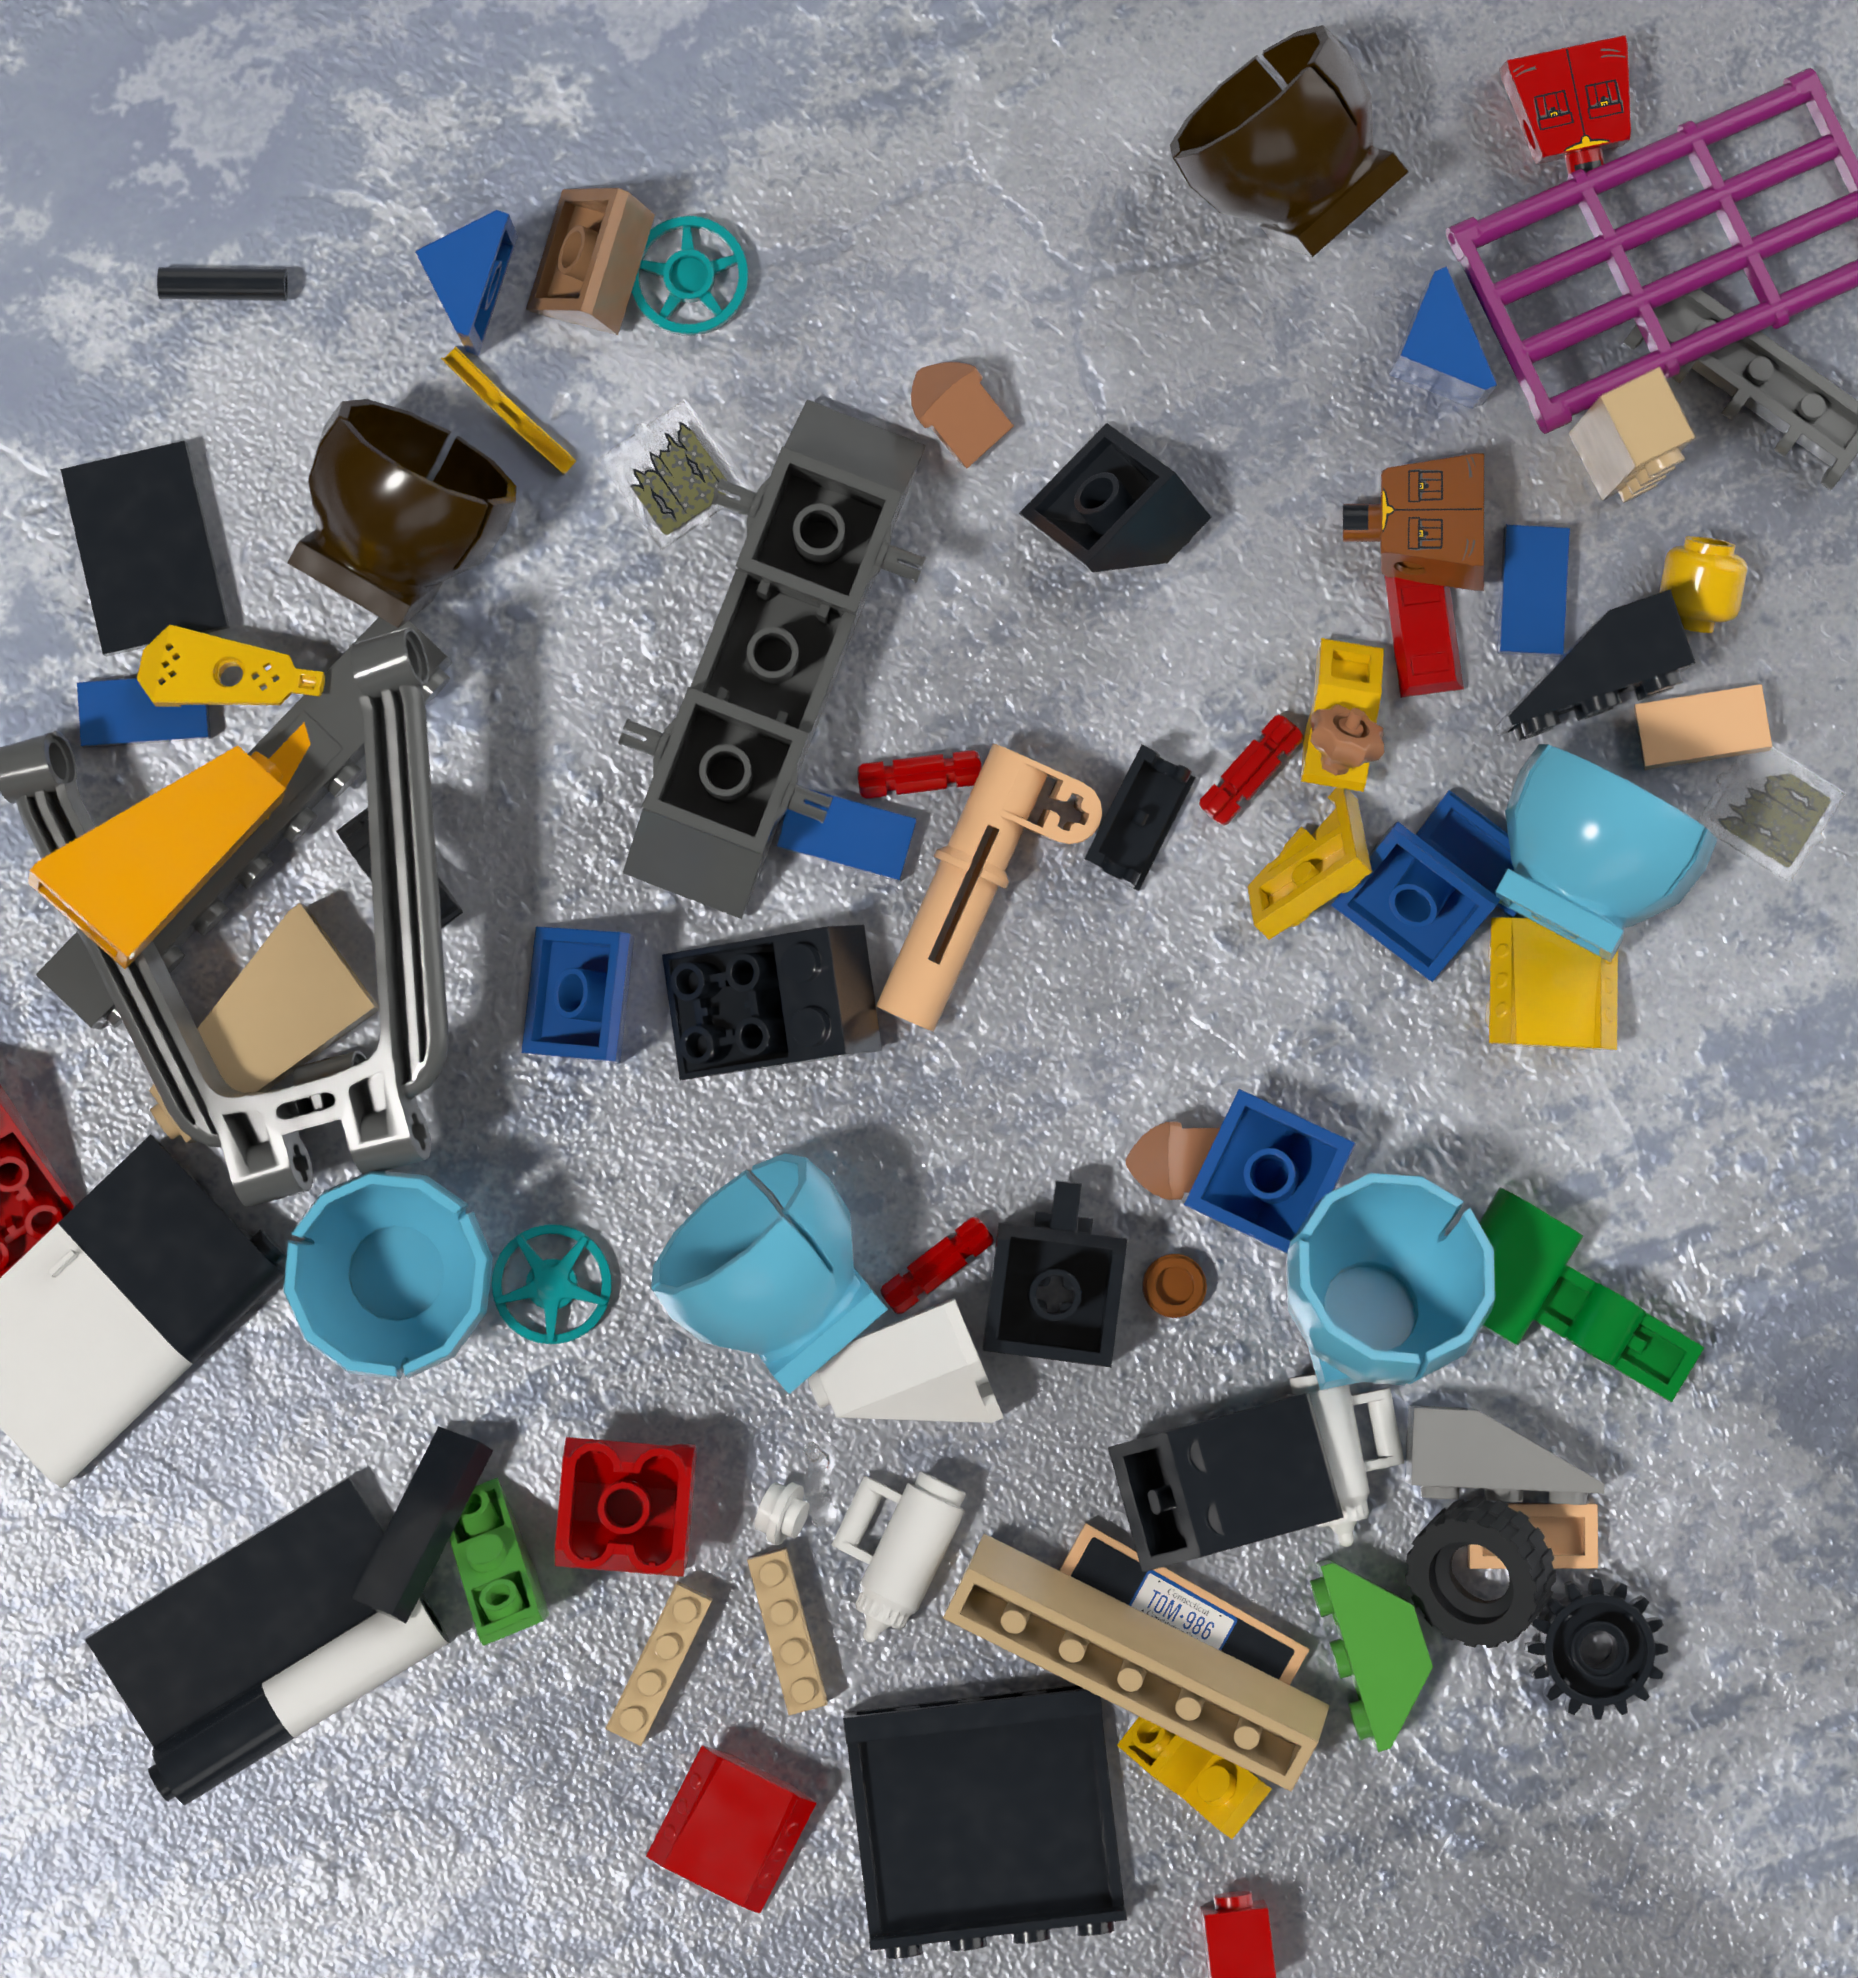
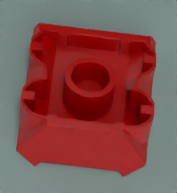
M702 1745L646 1857L661 1867L743 1908L760 1914L817 1802L788 1782L730 1753Z

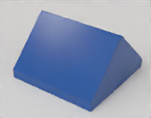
M495 210L415 251L466 352L477 356L480 354L518 238L510 215L499 210Z
M1446 266L1435 271L1425 287L1389 375L1469 408H1475L1485 403L1497 386V383Z
M1396 822L1387 830L1369 854L1372 873L1364 877L1351 891L1340 893L1331 906L1429 981L1433 982L1493 911L1500 899L1401 823Z
M536 926L521 1053L620 1064L635 939L630 933Z
M1238 1089L1184 1205L1249 1238L1287 1254L1290 1241L1315 1203L1326 1194L1335 1190L1356 1143Z

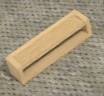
M787 1547L748 1557L749 1570L788 1715L828 1705L827 1695Z
M676 1582L605 1729L642 1746L713 1598L681 1582Z

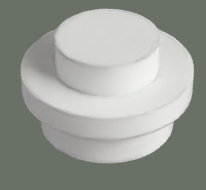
M774 1482L766 1491L756 1514L755 1529L765 1533L768 1542L780 1545L787 1536L796 1538L802 1530L809 1512V1503L803 1501V1487L793 1482L787 1486Z

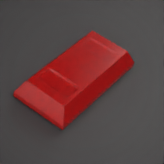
M1384 575L1400 698L1463 690L1450 587L1397 577L1389 578Z

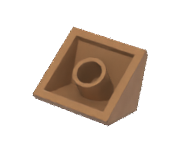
M620 188L563 189L526 310L546 317L618 335L655 214L631 193Z

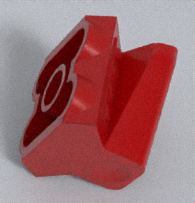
M566 1437L562 1459L555 1542V1566L684 1577L689 1555L697 1459L696 1445L683 1443L657 1445Z

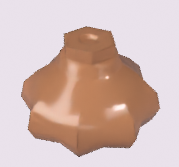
M1335 704L1330 709H1318L1311 714V742L1322 754L1320 759L1322 769L1334 775L1347 774L1349 768L1377 761L1385 753L1382 741L1384 736L1383 728L1372 722L1364 711L1357 708L1349 710L1339 704Z

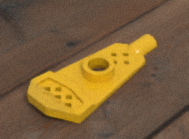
M169 625L143 649L137 681L156 707H181L182 705H281L292 693L320 697L324 690L325 674L321 671L295 668L291 657L287 654ZM270 665L271 668L266 671L265 668ZM232 666L240 667L243 671V676L239 683L234 686H225L221 683V675L224 670ZM258 673L259 677L253 679V676ZM278 676L280 679L274 682L273 679ZM266 685L267 688L262 691L260 688Z

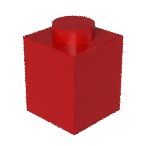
M1236 1891L1214 1895V1905L1201 1907L1209 1978H1276L1269 1911L1264 1899L1253 1901L1252 1892Z

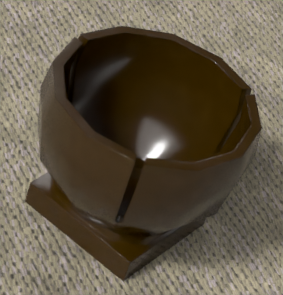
M1324 25L1299 30L1263 50L1262 55L1288 85L1286 88L1283 87L1277 77L1256 55L1213 90L1186 118L1170 144L1172 158L1189 186L1219 213L1262 223L1259 226L1274 245L1310 257H1314L1409 172L1394 152L1373 146L1372 96L1347 48Z
M369 399L342 401L323 428L308 478L317 529L298 541L287 563L390 624L400 628L433 602L443 581L482 563L506 531L516 503L517 486L494 460L460 436L455 438L433 482L427 480L451 431L410 411Z

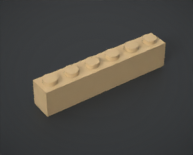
M983 1534L943 1616V1619L1291 1792L1319 1742L1330 1706L986 1534Z

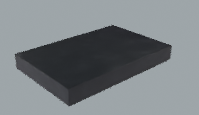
M185 440L60 469L104 656L107 657L145 648L169 625L205 634L230 628L189 448Z

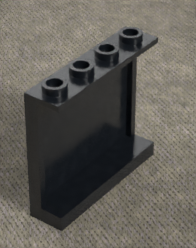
M1078 1685L844 1712L843 1722L848 1748L870 1951L884 1949L886 1959L908 1958L923 1954L922 1944L948 1942L949 1951H967L986 1947V1937L1012 1934L1013 1943H1034L1050 1939V1929L1074 1926L1077 1936H1093L1111 1933L1115 1931L1114 1922L1127 1920L1100 1696Z

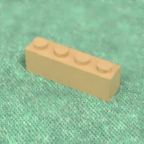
M1660 367L1600 396L1568 433L1602 501L1619 493L1623 503L1658 486L1657 483L1665 479L1666 474L1676 469L1675 465L1685 460L1681 451L1695 438Z

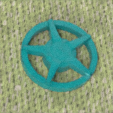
M681 216L666 220L650 230L632 288L634 300L643 315L651 323L664 331L682 336L709 333L726 324L737 313L745 299L749 280L746 257L736 238L727 229L712 220L697 216ZM683 228L681 250L670 256L666 263L643 260L648 249L655 241L671 231ZM691 228L702 229L718 236L729 246L734 255L710 261L706 255L694 250ZM738 265V284L735 294L722 311L711 294L715 276ZM640 269L662 277L670 293L659 314L649 306L642 294ZM700 301L715 316L707 321L696 324H681L668 320L682 302L694 303Z
M541 1225L520 1233L502 1250L493 1270L492 1294L500 1316L517 1334L537 1343L561 1344L583 1336L600 1321L611 1298L612 1275L604 1253L589 1236L568 1226ZM545 1234L564 1235L578 1241L562 1260H542L527 1243L528 1240ZM520 1247L531 1267L527 1275L526 1286L503 1295L502 1279L506 1264L514 1251ZM584 1247L591 1252L599 1266L602 1279L601 1296L578 1286V1279L573 1266ZM530 1298L535 1305L543 1308L546 1334L533 1331L522 1325L512 1315L506 1303ZM573 1299L598 1304L592 1315L582 1325L572 1331L555 1334L558 1309L565 1307Z

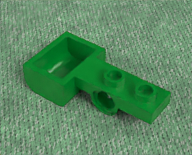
M1500 1187L1479 1220L1481 1228L1494 1249L1495 1300L1492 1311L1482 1327L1517 1347L1532 1321H1535L1672 1403L1705 1347L1651 1316L1620 1294L1568 1266L1567 1263L1582 1240L1583 1235L1524 1199Z

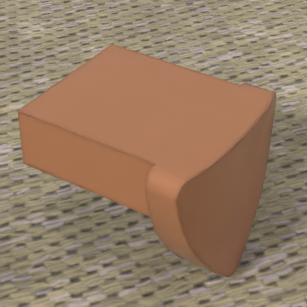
M945 362L923 367L917 371L912 385L911 404L914 414L923 427H930L954 458L964 467L968 468L1012 429L1014 425L980 384L983 376L975 366L960 362Z
M1164 1122L1150 1129L1137 1141L1126 1158V1166L1133 1177L1152 1194L1167 1200H1181L1184 1193H1190L1220 1128H1182L1180 1122Z

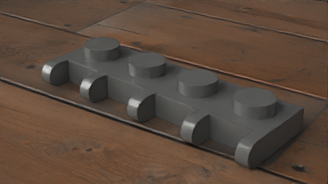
M1701 289L1653 309L1669 344L1735 315V313ZM1637 324L1623 342L1631 350L1637 348L1644 340ZM1760 331L1680 367V373L1671 377L1680 384L1692 368L1732 396L1722 411V414L1731 421L1744 405L1784 433L1774 448V451L1779 455L1785 457L1795 442H1797L1828 464L1830 467L1824 473L1820 484L1830 491L1858 454V400Z

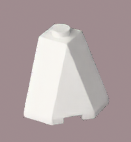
M954 1298L853 1339L807 1379L819 1409L831 1405L836 1418L993 1423L1004 1418Z

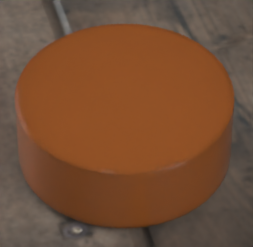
M1167 1254L1154 1260L1146 1269L1142 1280V1292L1147 1304L1158 1314L1170 1318L1185 1317L1193 1313L1202 1304L1207 1290L1206 1277L1201 1267L1193 1259L1180 1254Z

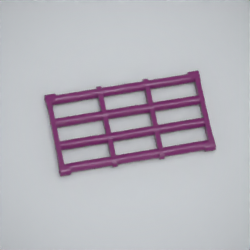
M1812 68L1785 78L1783 85L1699 123L1695 124L1691 120L1677 127L1676 133L1586 173L1582 169L1572 172L1567 176L1568 181L1482 219L1476 220V218L1471 217L1446 228L1447 240L1457 261H1460L1542 433L1547 434L1571 423L1573 415L1589 409L1600 396L1660 367L1664 377L1668 379L1679 374L1680 367L1770 326L1774 329H1779L1789 324L1790 317L1858 287V259L1781 294L1778 293L1763 262L1766 258L1858 218V160L1826 97L1827 94L1822 83ZM1806 103L1822 137L1723 181L1707 146ZM1688 155L1704 190L1613 229L1597 195ZM1834 160L1849 194L1754 237L1750 236L1735 203ZM1576 204L1579 205L1594 239L1495 283L1492 282L1477 248ZM1715 212L1732 246L1641 287L1625 252ZM1606 261L1622 296L1522 341L1520 340L1504 306ZM1743 269L1759 304L1669 344L1653 309ZM1634 318L1650 353L1551 398L1548 397L1533 363Z

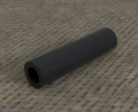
M159 267L157 292L159 299L287 301L288 274L287 269Z

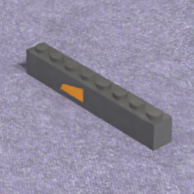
M378 617L354 643L405 628L413 629L423 644L429 665L428 682L425 685H421L426 705L449 682L450 677L444 671L453 662L410 620L400 628H397ZM350 647L325 672V685L322 695L320 697L303 695L248 753L249 756L254 751L261 753L280 770L283 775L280 783L286 788L282 803L153 939L169 974L185 957V954L179 949L181 945L196 930L202 936L210 932L229 911V908L223 903L240 884L247 890L254 886L273 865L274 862L268 855L284 838L291 844L298 840L318 818L312 809L328 792L338 797L362 772V769L356 763L365 755L363 712L359 697L364 695L358 687L353 674ZM77 931L40 969L36 976L91 1028L101 1030L107 1023L116 1028L123 1021Z

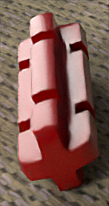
M1282 715L1274 716L1261 731L1264 738L1260 742L1254 739L1221 775L1220 778L1224 783L1220 787L1213 784L1200 799V807L1213 821L1222 826L1228 825L1242 809L1238 803L1243 798L1249 801L1282 765L1278 758L1283 753L1289 757L1303 741L1304 736L1299 728Z
M969 750L953 752L952 758H944L943 754L896 759L892 760L893 765L887 766L883 765V761L863 763L857 769L859 792L863 798L869 799L887 796V791L896 790L897 795L947 789V784L956 783L957 788L974 786L982 769L981 758L977 751Z
M969 1218L954 1230L957 1233L950 1240L947 1236L907 1266L906 1268L909 1271L901 1277L898 1273L882 1286L880 1290L881 1295L895 1313L902 1314L920 1301L917 1296L924 1291L928 1295L968 1264L965 1259L973 1254L977 1257L992 1245L994 1241L993 1235L979 1218Z

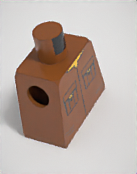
M1484 453L1389 467L1381 471V504H1343V542H1381V571L1386 577H1397L1421 583L1484 591Z

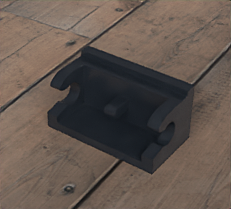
M1141 745L1082 863L1139 892L1196 777L1191 775L1192 771L1183 765L1177 766L1164 760L1158 752Z

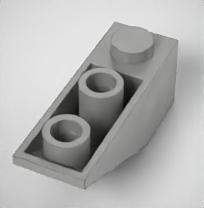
M1408 1405L1405 1482L1410 1485L1421 1486L1420 1497L1459 1499V1487L1485 1488L1486 1500L1523 1502V1490L1549 1491V1503L1587 1505L1588 1493L1604 1494L1605 1484L1476 1409Z

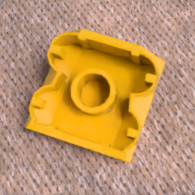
M1491 917V938L1489 940L1488 959L1490 961V999L1486 1003L1485 1023L1489 1028V1043L1521 1047L1617 1050L1618 950L1610 963L1528 918Z

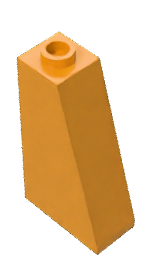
M237 745L40 859L29 870L28 884L120 966L126 969L282 803L286 788L280 783L283 775L261 753L254 751L249 756Z

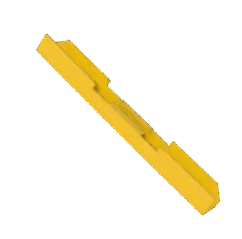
M456 346L445 358L441 357L442 361L559 472L565 475L576 463V460L515 405Z

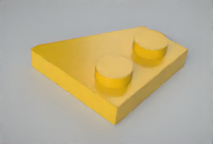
M1335 788L1327 798L1336 808L1312 835L1306 829L1300 827L1284 845L1278 857L1268 863L1247 886L1254 926L1268 940L1289 927L1301 924L1308 918L1311 912L1340 893L1351 891L1364 877L1372 873L1358 799L1348 789Z

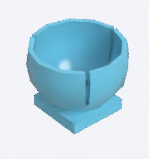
M1539 744L1519 770L1505 810L1511 861L1514 871L1509 869L1506 871L1496 890V897L1500 899V904L1611 963L1623 941L1625 928L1634 926L1668 910L1683 900L1706 870L1717 838L1709 829L1693 818L1630 781L1567 751L1550 746L1549 744Z
M784 1153L753 1165L751 1172L773 1192L784 1210L768 1189L746 1169L710 1195L673 1233L653 1265L651 1289L668 1315L701 1342L758 1354L773 1377L790 1394L888 1309L854 1267L851 1214L832 1181L806 1157Z
M370 1171L321 1192L291 1232L292 1235L300 1238L303 1237L305 1240L300 1242L288 1240L283 1291L305 1341L350 1374L401 1380L403 1372L409 1379L454 1358L486 1315L488 1308L493 1257L474 1211L466 1214L468 1204L427 1175Z
M1369 1173L1326 1194L1315 1203L1290 1241L1286 1263L1287 1311L1308 1345L1320 1390L1360 1382L1392 1385L1412 1384L1467 1353L1492 1311L1495 1300L1494 1249L1471 1208L1462 1214L1453 1230L1444 1236L1447 1227L1461 1209L1464 1201L1421 1176Z

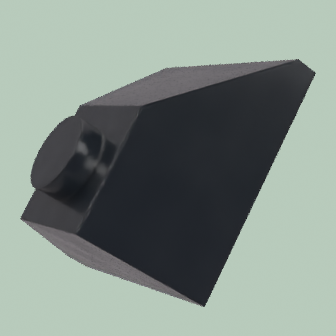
M1108 423L1019 512L1020 516L1027 523L1091 572L1168 563L1212 518L1174 471Z

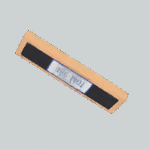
M1086 1522L1059 1571L1288 1685L1291 1684L1310 1650L1308 1647L1166 1567L1142 1573L1138 1555L1134 1549Z

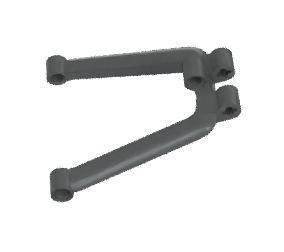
M405 628L349 645L353 674L358 687L364 695L359 697L363 712L380 1019V1042L371 1058L367 1060L361 1051L356 1050L298 1066L294 1071V1086L289 1088L254 1093H242L234 1090L220 1075L153 940L124 969L75 926L168 1113L179 1128L193 1140L210 1147H222L235 1193L240 1202L247 1207L308 1192L312 1188L313 1169L311 1159L298 1132L302 1129L341 1119L351 1156L362 1174L370 1171H386L424 1161L430 1157V1133L425 1117L418 1107L416 1096L430 1088L441 1074L447 1059L449 1029L427 719L424 695L421 685H425L428 682L429 665L423 644L417 633L411 628ZM57 731L0 747V792L9 803H17L23 824L41 859L96 828L79 794L76 783L77 766L71 746L67 739Z

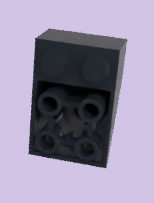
M1671 590L1611 609L1594 622L1495 726L1497 736L1514 731L1517 742L1553 730L1554 726L1561 724L1559 718L1561 714L1574 710L1577 721H1581L1614 709V706L1622 703L1621 694L1634 690L1637 700L1640 701L1672 690L1674 686L1683 683L1680 673L1696 662Z
M864 925L826 926L662 954L680 1080L882 1051Z
M1309 1392L1108 1447L1142 1573L1344 1517Z

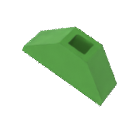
M498 1477L475 1486L449 1540L478 1638L482 1646H485L543 1622L549 1616V1611L535 1566Z
M1330 1559L1318 1561L1316 1565L1320 1577L1310 1580V1586L1321 1618L1332 1614L1339 1639L1329 1642V1646L1340 1679L1352 1677L1359 1699L1358 1701L1348 1703L1359 1740L1371 1738L1372 1744L1378 1752L1391 1749L1433 1668L1414 1605L1408 1600Z

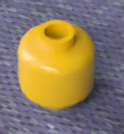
M1686 536L1684 545L1673 547L1668 551L1665 557L1659 593L1671 590L1685 630L1713 633L1715 622H1728L1739 614L1748 569L1745 560L1734 554L1735 544L1707 537Z

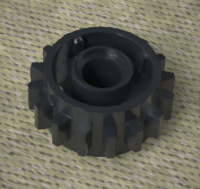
M1598 1577L1590 1578L1588 1591H1580L1573 1582H1566L1564 1585L1567 1597L1560 1601L1551 1597L1546 1605L1549 1612L1545 1618L1537 1617L1531 1623L1539 1631L1538 1640L1524 1643V1650L1538 1655L1540 1662L1535 1664L1529 1670V1673L1534 1679L1549 1678L1550 1683L1546 1686L1543 1695L1550 1701L1565 1693L1567 1695L1565 1711L1572 1715L1578 1712L1582 1704L1588 1705L1590 1715L1595 1720L1602 1719L1604 1706L1612 1705L1619 1714H1627L1626 1700L1635 1695L1646 1701L1650 1697L1643 1686L1647 1679H1662L1664 1673L1654 1666L1655 1656L1668 1653V1646L1654 1641L1653 1633L1664 1626L1663 1622L1658 1617L1644 1618L1642 1613L1649 1604V1601L1644 1596L1640 1595L1629 1603L1626 1602L1627 1585L1617 1581L1610 1592L1607 1593L1604 1592L1602 1580ZM1594 1631L1607 1632L1612 1642V1650L1609 1657L1597 1665L1585 1664L1580 1655V1645L1584 1637Z

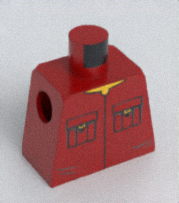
M1626 35L1510 59L1499 69L1508 97L1536 164L1565 159L1568 174L1579 169L1584 170L1586 173L1605 164L1604 150L1621 147L1630 140L1629 66Z

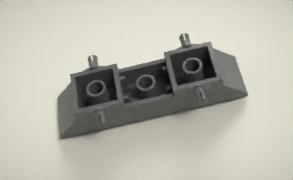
M806 400L785 446L781 447L771 476L762 484L757 493L721 478L717 486L718 491L740 500L715 491L712 505H718L747 516V537L735 565L734 576L677 717L666 727L663 733L627 719L623 727L624 731L643 737L646 741L621 732L618 745H624L654 757L653 778L641 807V816L623 874L742 919L780 820L787 812V809L818 820L822 824L824 823L827 811L804 802L808 801L829 809L833 797H827L797 785L798 774L874 578L881 569L910 579L917 583L920 577V570L898 561L923 569L926 557L891 545V535L926 445L813 401Z

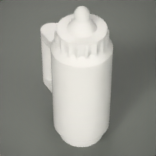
M1315 1372L1289 1378L1292 1393L1287 1394L1286 1398L1308 1392L1310 1394L1344 1516L1341 1519L1319 1524L1317 1527L1329 1526L1337 1534L1340 1545L1349 1547L1354 1541L1353 1530L1357 1521L1366 1519L1369 1515L1367 1498L1370 1491L1366 1472L1405 1463L1390 1387L1351 1395L1349 1385L1320 1390ZM1363 1403L1368 1405L1378 1457L1369 1460H1363L1353 1405Z
M921 1471L914 1485L907 1483L903 1494L864 1475L831 1545L869 1564L860 1582L861 1592L855 1603V1608L865 1614L866 1628L863 1632L865 1641L875 1642L879 1634L889 1627L902 1630L906 1626L910 1615L918 1611L965 1513V1510L960 1508L967 1493ZM882 1496L898 1504L874 1554L860 1548L859 1545Z

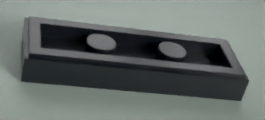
M438 1426L351 1599L369 1609L405 1624L407 1623L492 1455L493 1449L480 1441Z

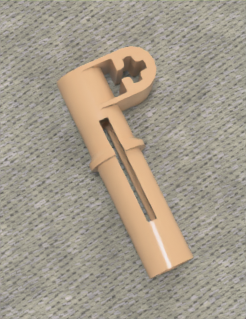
M993 743L948 845L937 849L934 857L941 861L876 1007L934 1032L998 887L1006 889L1009 884L1005 871L1024 829L1061 843L1074 844L1083 842L1095 833L1101 822V801L1095 791L1079 780ZM1047 776L1056 780L1049 798L1067 802L1071 794L1076 797L1074 808L1082 812L1078 823L1066 822L1061 829L1058 827L1060 816L1056 812L1043 809L1036 825L1028 821ZM987 826L993 828L992 833L972 873L971 880L934 962L928 960L963 879L971 866Z

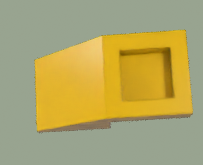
M1321 638L1316 655L1314 701L1303 738L1301 782L1364 792L1369 763H1364L1359 767H1351L1347 774L1334 775L1322 769L1320 760L1322 754L1311 742L1312 728L1310 721L1311 714L1318 709H1330L1335 704H1339L1349 710L1352 708L1360 709L1365 712L1372 722L1377 723L1382 693L1384 648Z
M1140 1716L1117 1744L1121 1750L1152 1777L1183 1798L1219 1831L1231 1839L1236 1836L1272 1790L1254 1773Z

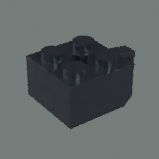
M1055 1180L1051 1213L1036 1211L1033 1227L998 1222L982 1345L983 1351L1112 1367L1127 1239L1091 1234L1093 1218L1078 1217L1082 1183ZM1051 1276L1062 1277V1287L1072 1290L1071 1302H1060L1058 1312L1051 1313L1047 1311L1046 1301L1036 1298V1291L1038 1286H1048Z

